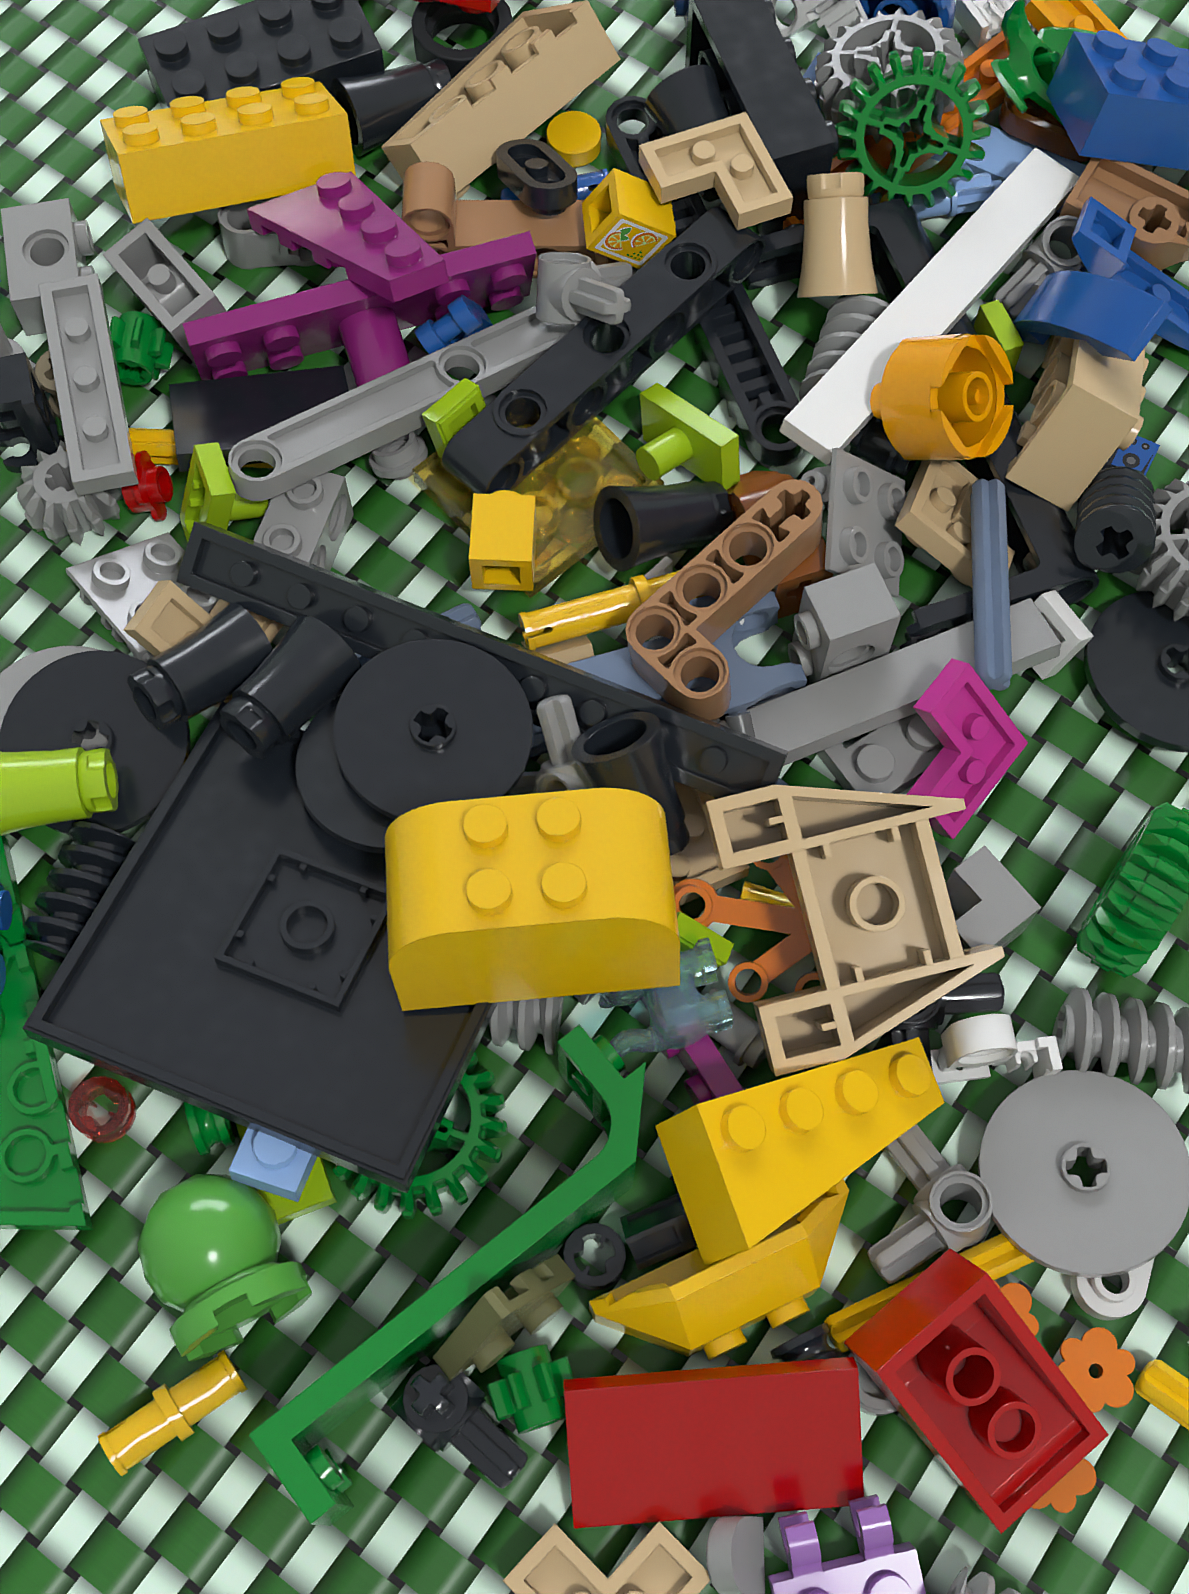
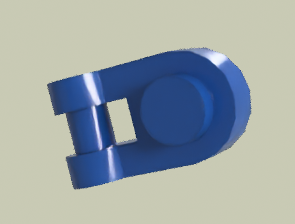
M460 295L447 305L449 309L447 314L436 322L428 319L415 329V334L425 350L431 354L492 326L493 324L482 306L466 296Z

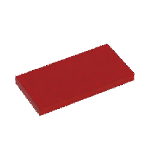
M854 1357L563 1380L574 1529L849 1506V1500L864 1497L859 1374Z

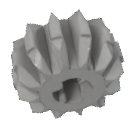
M60 440L57 452L51 455L37 449L36 459L39 463L38 465L21 466V478L24 483L16 489L18 492L17 499L25 510L24 515L33 529H36L37 532L45 531L47 537L56 544L69 534L72 541L81 546L85 532L93 530L95 533L104 536L105 526L102 521L120 519V507L117 502L123 499L121 488L81 496L77 495L72 484L66 444L62 440Z

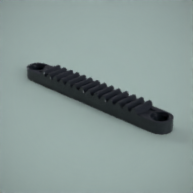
M638 96L622 97L614 101L607 110L605 129L607 145L619 170L649 182L639 163V145L665 136L645 111L646 98ZM628 120H637L644 123L647 128L639 134H628L620 130L618 126ZM698 192L672 200L673 216L676 224V237L672 242L707 212ZM741 282L693 328L694 340L696 345H701L703 360L709 363L711 377L713 381L717 380L720 397L721 399H726L728 414L730 417L734 416L749 451L755 459L765 465L774 467L787 466L797 461L804 449L792 440L783 444L771 443L762 435V430L771 424L782 425L784 418L795 408L799 401Z

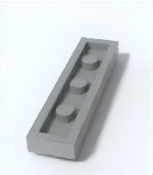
M98 274L38 284L70 474L77 495L81 496L139 484L104 293Z

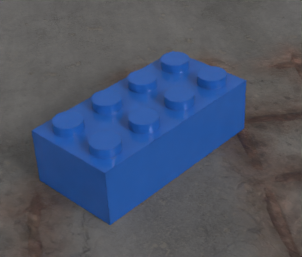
M1100 30L1096 34L1073 31L1046 94L1079 156L1189 171V49L1175 47L1173 44L1158 38H1150L1147 42L1128 40L1115 32Z

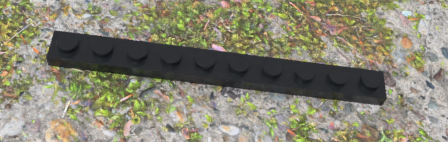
M194 522L176 580L178 583L228 603H237L248 611L289 627L300 615L314 617L333 629L343 638L354 653L369 659L399 644L422 639H445L474 646L496 658L514 675L527 697L533 724L539 727L541 725L537 714V704L541 700L555 695H568L571 698L581 735L594 725L617 715L630 712H649L655 714L660 721L665 754L673 780L717 798L776 785L789 753L787 750L210 523Z

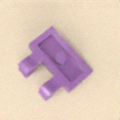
M877 1494L848 1501L860 1553L822 1563L816 1528L813 1520L809 1521L807 1512L803 1511L778 1517L789 1571L768 1575L772 1594H926L916 1548L910 1541L893 1545V1531L887 1506L885 1503L880 1504Z

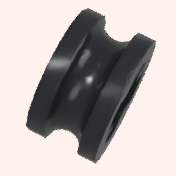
M592 1223L579 1227L569 1236L563 1251L564 1262L576 1275L572 1281L580 1288L589 1291L605 1290L614 1285L622 1275L626 1260L625 1245L619 1234L609 1226ZM589 1239H599L600 1249L607 1243L614 1252V1256L605 1261L606 1273L599 1276L589 1275V1266H586L581 1271L574 1261L575 1258L584 1254V1242Z
M827 1323L810 1329L770 1351L773 1360L778 1359L782 1362L843 1357L839 1348H832L827 1343V1335L830 1332Z

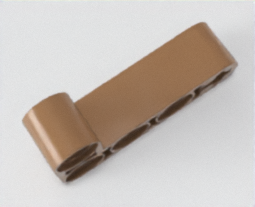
M418 162L409 166L404 172L401 219L439 255L530 231L537 252L533 278H537L538 256L548 252H570L586 255L591 258L595 265L619 262L586 249L581 204L584 200H576L574 204L566 207V210L561 214L546 216L534 212L531 207L525 205L521 200H457L453 173L446 166L436 162Z
M797 479L782 481L774 486L641 604L629 617L625 631L632 666L638 675L670 705L708 720L720 718L729 708L731 686L728 662L712 643L809 557L820 544L823 502L821 494L815 486ZM745 555H754L762 559L761 562L751 566L740 565L735 562L736 559ZM702 595L712 596L717 599L714 604L703 608L694 607L689 604L692 599ZM662 636L671 640L669 645L662 649L651 650L642 646L651 637ZM699 677L710 678L716 682L713 688L705 692H694L686 688L690 681Z

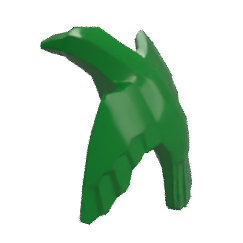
M1016 0L1011 8L1005 11L1001 24L1009 56L1005 59L993 60L991 62L992 69L1006 96L1011 99L1021 113L1028 109L1024 99L1030 98L1045 108L1063 125L1046 94L1073 31L1096 34L1097 32L1073 27L1047 26L1040 29L1036 36L1028 23L1025 13V0Z

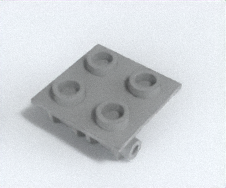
M832 448L831 465L809 470L801 477V480L815 486L821 494L825 508L828 510L825 570L840 575L875 562L891 596L899 597V581L904 567V556L901 549L902 531L894 525L907 497L905 480L842 449Z
M168 532L66 568L67 575L81 590V600L86 605L93 606L101 616V623L106 629L112 630V636L117 642H126L127 647L133 653V657L146 663L154 655L123 629L158 581L171 580L208 614L219 600L216 597L176 582L185 551Z

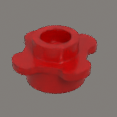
M139 451L135 455L139 484L121 487L123 498L132 512L143 513L150 511L155 521H163L167 517L165 502L170 501L173 496L171 477L165 467L156 466L151 461L147 451Z

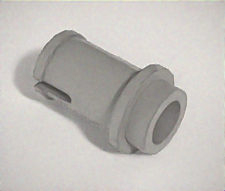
M712 988L710 993L707 992L693 1010L697 1019L709 1036L735 1055L733 1063L737 1066L746 1063L752 1069L757 1068L766 1058L758 1022L721 995V992L716 988Z

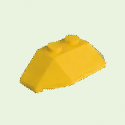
M842 1179L749 1250L704 1266L699 1249H696L590 1300L589 1311L595 1323L689 1357L704 1349L709 1361L718 1358L747 1342L742 1332L743 1329L765 1318L768 1319L771 1328L775 1329L810 1311L805 1299L812 1296L821 1285L849 1189L844 1179Z

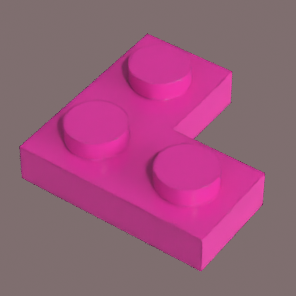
M951 658L913 706L944 747L906 795L964 799L965 810L929 818L930 826L936 833L954 839L1028 742L969 663Z

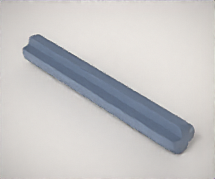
M981 478L973 483L970 495L975 672L989 690L1002 691L1009 687L1010 678L1012 677L1005 486L1000 480L993 479L987 481Z

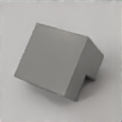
M985 845L957 866L946 882L952 910L959 917L955 922L963 950L984 944L997 945L1004 948L1024 932L1041 908Z

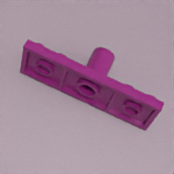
M527 231L441 254L440 256L446 263L449 282L395 303L347 279L182 324L201 380L248 376V371L270 366L273 370L288 369L300 364L304 360V356L344 346L356 386L359 387L409 364L410 360L400 330L422 325L428 319L432 321L439 320L449 312L447 305L460 295L466 296L482 306V308L491 306V309L494 311L506 310L520 304L524 297L530 296L537 252L531 233Z

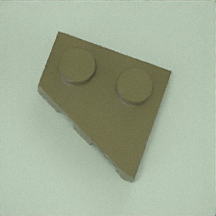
M556 1254L535 1268H530L517 1275L510 1282L512 1287L503 1293L498 1286L492 1288L478 1300L433 1356L434 1361L450 1381L472 1364L483 1373L513 1348L515 1343L510 1338L512 1334L524 1326L529 1334L533 1335L564 1308L557 1297L576 1275L562 1258Z

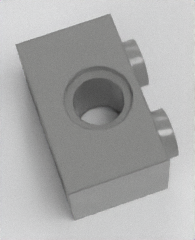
M69 198L1 209L10 302L26 336L46 333L38 284L95 274L93 266H87L86 256L94 255V244L87 220L77 221Z
M146 218L102 255L153 317L161 323L162 327L167 330V333L192 362L195 363L182 323L227 311L213 291L153 223Z
M875 562L804 587L799 612L794 616L795 630L792 642L788 644V655L791 663L802 665L810 685L889 654L901 614Z

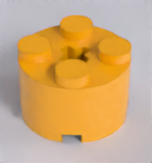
M964 333L906 338L900 342L899 346L890 356L884 369L882 381L877 383L872 389L870 397L871 410L877 419L882 420L889 441L905 460H969L976 457H986L993 454L1002 444L1012 421L1014 405H1004V385L1013 384L1012 369L1001 345L994 338L987 335Z

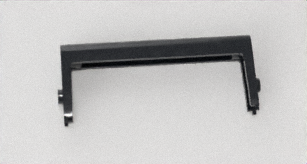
M902 198L868 206L869 235L874 274L889 304L894 301L937 254L914 207L910 206L908 208ZM792 224L781 231L760 236L765 240L766 246L760 263L744 280L748 289L763 288L800 278L804 224ZM965 313L946 335L964 333L977 335L967 313ZM1004 389V392H1005L1004 405H1012V403H1011V401H1010V399H1009V397H1008V395H1007V393H1006V391H1005V389ZM1013 407L1012 421L1008 433L999 448L993 454L986 457H976L964 461L969 471L978 479L983 478L987 481L998 479L1005 486L1007 545L1015 551L1012 560L1019 573L1009 578L1010 606L1029 598L1035 602L1041 594L1056 590L1067 605L1070 606L1091 594L1098 587L1100 580L1095 570L1079 562L1074 550L1075 530L1065 510L1005 478L1010 462L1023 449V446L1016 443L1023 425ZM973 590L914 610L912 617L915 623L906 627L905 638L907 642L899 646L900 649L973 621Z

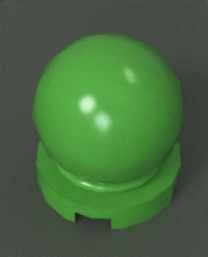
M196 1174L162 1192L148 1213L137 1244L145 1281L161 1303L182 1312V1316L175 1321L169 1328V1331L181 1357L186 1355L188 1361H196L213 1356L222 1350L225 1351L244 1342L239 1328L268 1312L276 1324L302 1306L312 1295L311 1288L306 1280L307 1275L301 1263L293 1261L282 1264L277 1263L282 1237L275 1210L253 1187L232 1180L231 1176L227 1174Z

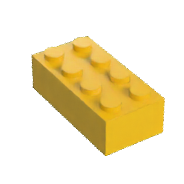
M309 77L290 78L281 82V88L261 92L256 87H238L227 91L226 98L204 101L202 97L198 96L181 97L172 100L170 108L148 111L143 106L123 107L113 112V118L100 120L114 186L133 224L140 223L146 218L151 221L283 196L316 184L321 176L328 173H348L351 171L356 176L347 112L320 81L314 82V79Z

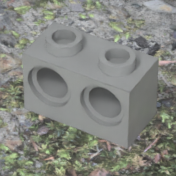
M326 472L272 498L253 541L330 571L354 515L346 478Z

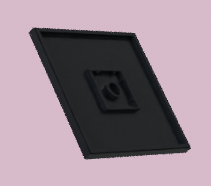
M223 701L23 1026V1030L28 1038L254 1131L263 1132L296 1146L298 1149L408 1193L498 1002L402 1011L388 966L385 854L366 852L343 844L326 833L308 813L302 801L296 778V756L301 738L305 732L304 730L299 729L285 744H278L264 759L256 758L248 754L223 730L219 722L221 718L220 711L227 704V702Z

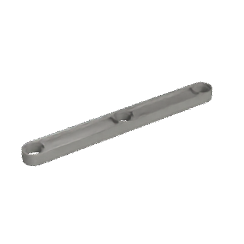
M632 267L633 275L639 270L638 268ZM536 306L531 307L243 439L233 446L228 459L229 474L235 491L239 496L251 501H264L274 498L425 426L422 413L460 382L447 375L446 371L451 368L465 367L471 369L477 376L470 381L479 385L483 398L511 384L577 324L565 325L541 321L536 318ZM252 461H263L274 468L272 473L261 478H252L240 471L242 466Z

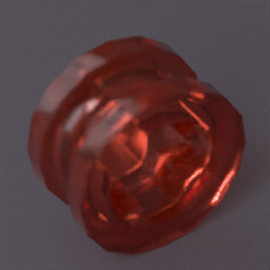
M107 1076L92 1077L83 1081L73 1091L68 1104V1115L72 1125L88 1139L98 1143H108L122 1138L132 1128L136 1119V1104L133 1096L117 1080ZM105 1094L113 1103L119 1105L117 1113L108 1112V1115L113 1119L101 1126L92 1116H87V1109L89 1106L97 1108L93 1100Z

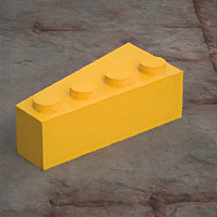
M919 1037L699 1103L655 1125L704 1266L752 1248L945 1103Z

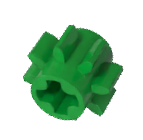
M139 311L125 312L119 318L116 316L112 317L110 331L121 382L130 385H145L152 379H159L161 369L169 370L174 344L165 341L167 330L162 328L161 323L155 317Z
M543 1344L516 1352L496 1362L501 1380L487 1384V1389L498 1421L513 1417L518 1434H523L566 1418L563 1380L574 1379L567 1357L552 1362L548 1346Z

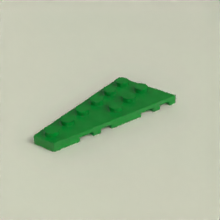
M0 836V883L4 890L9 891L13 908L9 929L0 930V954L4 958L6 967L5 986L0 995V1229L93 1230L54 1049L28 1038L23 1030V1026L42 997L32 950L22 943L23 940H29V935L23 928L26 921L9 844L4 836Z

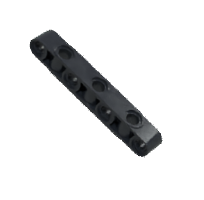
M716 206L708 210L619 287L624 291V297L631 300V309L624 313L621 323L611 325L586 316L501 391L494 401L450 440L442 455L441 464L444 469L475 494H491L500 490L512 491L538 466L547 461L705 318L721 300L744 281L760 262L766 246L765 240L748 227L737 230L728 212L721 207ZM525 424H527V425H533V426L528 427V428H516V427H518V426H520V425H525Z

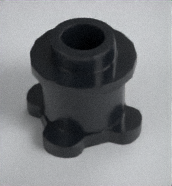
M875 416L869 420L849 443L851 445L850 454L893 475L899 473L902 476H906L916 463V461L905 460L901 457L900 453L896 451L889 441L882 420L877 419Z

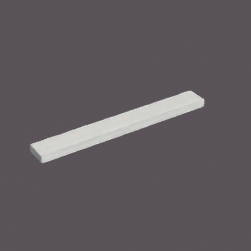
M1035 147L784 418L780 432L829 466L832 459V448L843 450L874 416L870 405L872 389L877 383L882 381L886 364L900 342L911 337L946 335L1064 204L1080 177Z

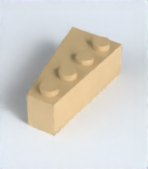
M588 0L524 11L381 148L402 180L407 168L418 162L429 161L446 166L455 178L456 197L458 200L469 190V183L496 163V150L500 145L508 141L527 137L621 59Z
M1052 335L1042 364V368L1045 370L1034 388L1030 403L1035 405L1030 421L1027 420L1021 427L1016 442L1023 446V449L1010 462L1005 478L1068 512L1117 448L1123 451L1126 450L1133 443L1143 425L1144 418L1139 413L1146 388L1142 386V380L1149 360L1145 358V348L1135 362L1102 356L1086 341Z

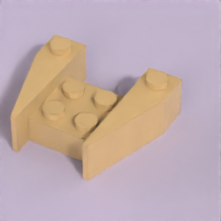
M771 785L707 801L703 805L719 871L785 854L788 856L820 986L753 1002L768 1065L775 1076L846 1059L1005 957L1003 947L984 944L962 949L929 818L965 810L964 799Z

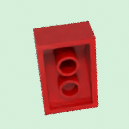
M951 1248L843 1342L885 1397L1001 1534L1109 1435L988 1273Z

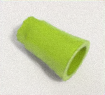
M82 747L52 751H0V836L57 822L91 818L93 813L116 811L118 808L119 783L116 765L110 750L99 748L85 751Z

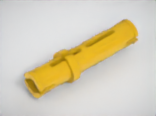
M678 571L647 580L644 575H638L629 578V585L531 612L518 613L520 627H524L525 630L522 632L527 649L534 651L539 647L625 624L632 613Z

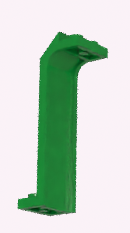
M580 1024L557 1041L559 1075L605 1131L608 1141L604 1148L592 1160L249 1434V1437L311 1525L331 1526L354 1507L344 1493L346 1489L353 1485L352 1479L329 1448L323 1450L317 1443L450 1336L486 1292L496 1286L504 1292L511 1286L510 1282L517 1275L530 1268H534L566 1242L574 1230L588 1224L633 1187L646 1062L623 1078L619 1072L625 1068V1064L614 1047L602 1035H598L592 1040Z

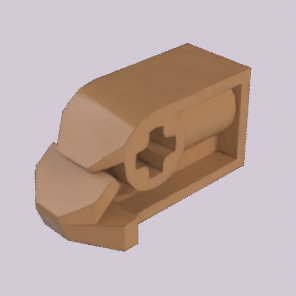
M1092 157L1066 199L1059 217L1069 215L1079 218L1083 204L1090 197H1093L1137 229L1130 250L1154 267L1163 270L1176 263L1189 261V191L1133 163Z

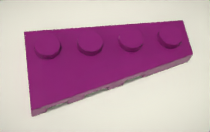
M351 171L348 173H328L321 176L314 185L247 208L252 230L263 236L272 231L277 233L279 243L292 251L301 247L311 250L314 262L327 269L332 266L344 267L347 279L393 303L449 282L445 260Z

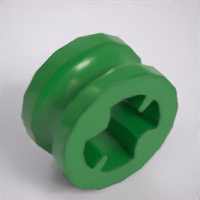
M184 1102L188 1126L195 1146L201 1156L209 1154L212 1145L215 1143H223L226 1148L235 1145V1135L230 1120Z

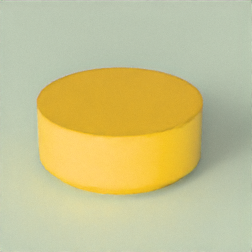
M581 111L563 112L550 121L547 127V144L572 167L585 166L594 161L600 153L601 128L597 120L587 113Z

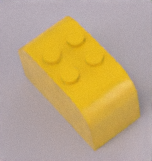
M591 788L447 801L421 806L408 811L395 819L387 828L385 833L388 966L402 1011L474 1005L482 1002L496 1003L680 986V938L666 816L662 806L653 798L627 789Z

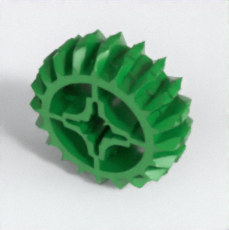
M914 47L910 54L911 65L902 67L899 53L894 50L888 54L891 71L883 74L879 65L872 61L867 65L869 76L873 80L870 86L857 78L850 82V89L860 101L855 102L846 99L841 100L839 103V112L853 119V121H842L835 124L839 138L851 139L839 146L837 158L844 161L855 159L849 164L845 172H861L866 175L864 178V197L872 195L880 186L882 187L879 196L880 203L884 201L889 202L897 193L902 194L901 198L904 199L905 204L909 208L913 206V195L922 194L926 208H931L935 205L932 190L941 186L944 195L948 198L956 194L951 181L954 175H957L963 181H971L973 172L964 163L965 159L982 161L984 159V149L971 141L985 139L990 136L991 129L988 124L974 121L989 112V105L986 100L970 101L981 90V85L976 78L967 80L958 86L966 72V67L962 62H956L944 74L942 73L946 64L944 52L936 51L932 56L929 67L923 66L924 56L921 47ZM908 85H920L918 89L914 90L909 102L897 109L882 106L881 109L875 108L877 103L890 92ZM937 89L945 93L957 107L959 118L957 135L947 133L943 126L931 120L932 111L935 106L933 99ZM920 113L919 120L924 134L919 139L914 134L915 141L906 142L904 147V139L899 127L904 122L909 126V119H917ZM866 125L878 128L879 134L886 136L893 142L888 169L878 164L868 152L864 143ZM944 152H947L945 157L931 168L917 173L905 174V171L909 172L913 162L920 155L935 153L942 156Z
M1167 802L1155 807L1123 852L1090 908V912L1077 934V951L1091 958L1090 962L1107 972L1113 971L1124 978L1139 972L1142 966L1148 962L1152 953L1157 950L1162 939L1170 931L1175 919L1183 910L1189 898V810L1184 807L1181 810Z
M475 1052L457 1088L471 1108L469 1133L455 1128L453 1121L443 1117L427 1151H441L448 1154L456 1151L458 1154L442 1168L425 1175L415 1176L408 1193L336 1164L333 1172L340 1181L358 1175L350 1190L355 1199L361 1201L378 1188L374 1199V1208L378 1213L386 1214L392 1207L396 1196L401 1197L400 1208L402 1216L405 1219H413L417 1212V1199L426 1198L430 1213L435 1217L443 1213L439 1194L450 1190L454 1201L461 1206L468 1202L466 1191L460 1183L465 1177L480 1187H484L488 1183L487 1173L476 1162L478 1159L489 1163H499L501 1161V1149L485 1139L506 1136L508 1127L506 1121L488 1117L504 1109L505 1100L501 1093L484 1094L495 1083V1076L491 1069L480 1070L470 1075L478 1062Z

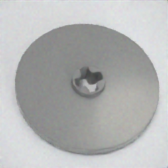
M1066 1070L1060 1071L1055 1075H1042L1028 1081L1009 1094L998 1106L987 1124L979 1151L978 1175L987 1183L993 1196L991 1217L1011 1244L1042 1266L1067 1275L1086 1278H1101L1123 1274L1151 1261L1164 1250L1181 1228L1189 1208V1154L1179 1130L1169 1115L1155 1100L1136 1086L1114 1076H1106L1104 1073L1094 1071ZM1077 1156L1086 1157V1163L1090 1168H1100L1102 1172L1096 1175L1091 1187H1083L1079 1176L1067 1174L1066 1170L1073 1167Z

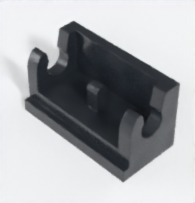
M25 352L0 357V447H14L19 443L30 445L29 451L25 455L19 457L11 456L3 460V463L8 471L22 473L21 466H35L39 464L36 459L37 449L51 455L57 452L61 440L57 418Z

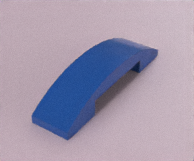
M1090 197L1083 204L1071 238L1087 271L1128 284L1166 301L1173 310L1155 334L1179 347L1189 350V291L1130 250L1137 229L1096 199Z
M1065 270L1053 272L1046 276L1013 324L1022 341L1043 345L1050 335L1083 340L1089 343L1102 356L1135 362L1173 308L1166 301L1117 280L1087 272Z

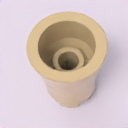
M840 172L807 176L809 200H804L803 256L797 298L878 293L871 256L868 197H862L864 194V174L861 172Z

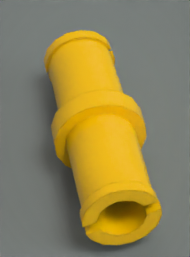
M224 1350L170 1389L164 1383L152 1391L154 1400L107 1432H102L97 1436L107 1458L120 1476L128 1473L130 1468L178 1436L181 1441H184L195 1433L192 1425L240 1392L243 1393L248 1389Z

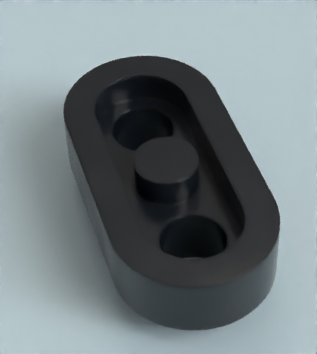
M517 139L505 142L497 148L498 178L525 205L531 207L534 212L546 216L558 215L564 212L566 207L576 202L578 198L577 172L548 144L533 139Z

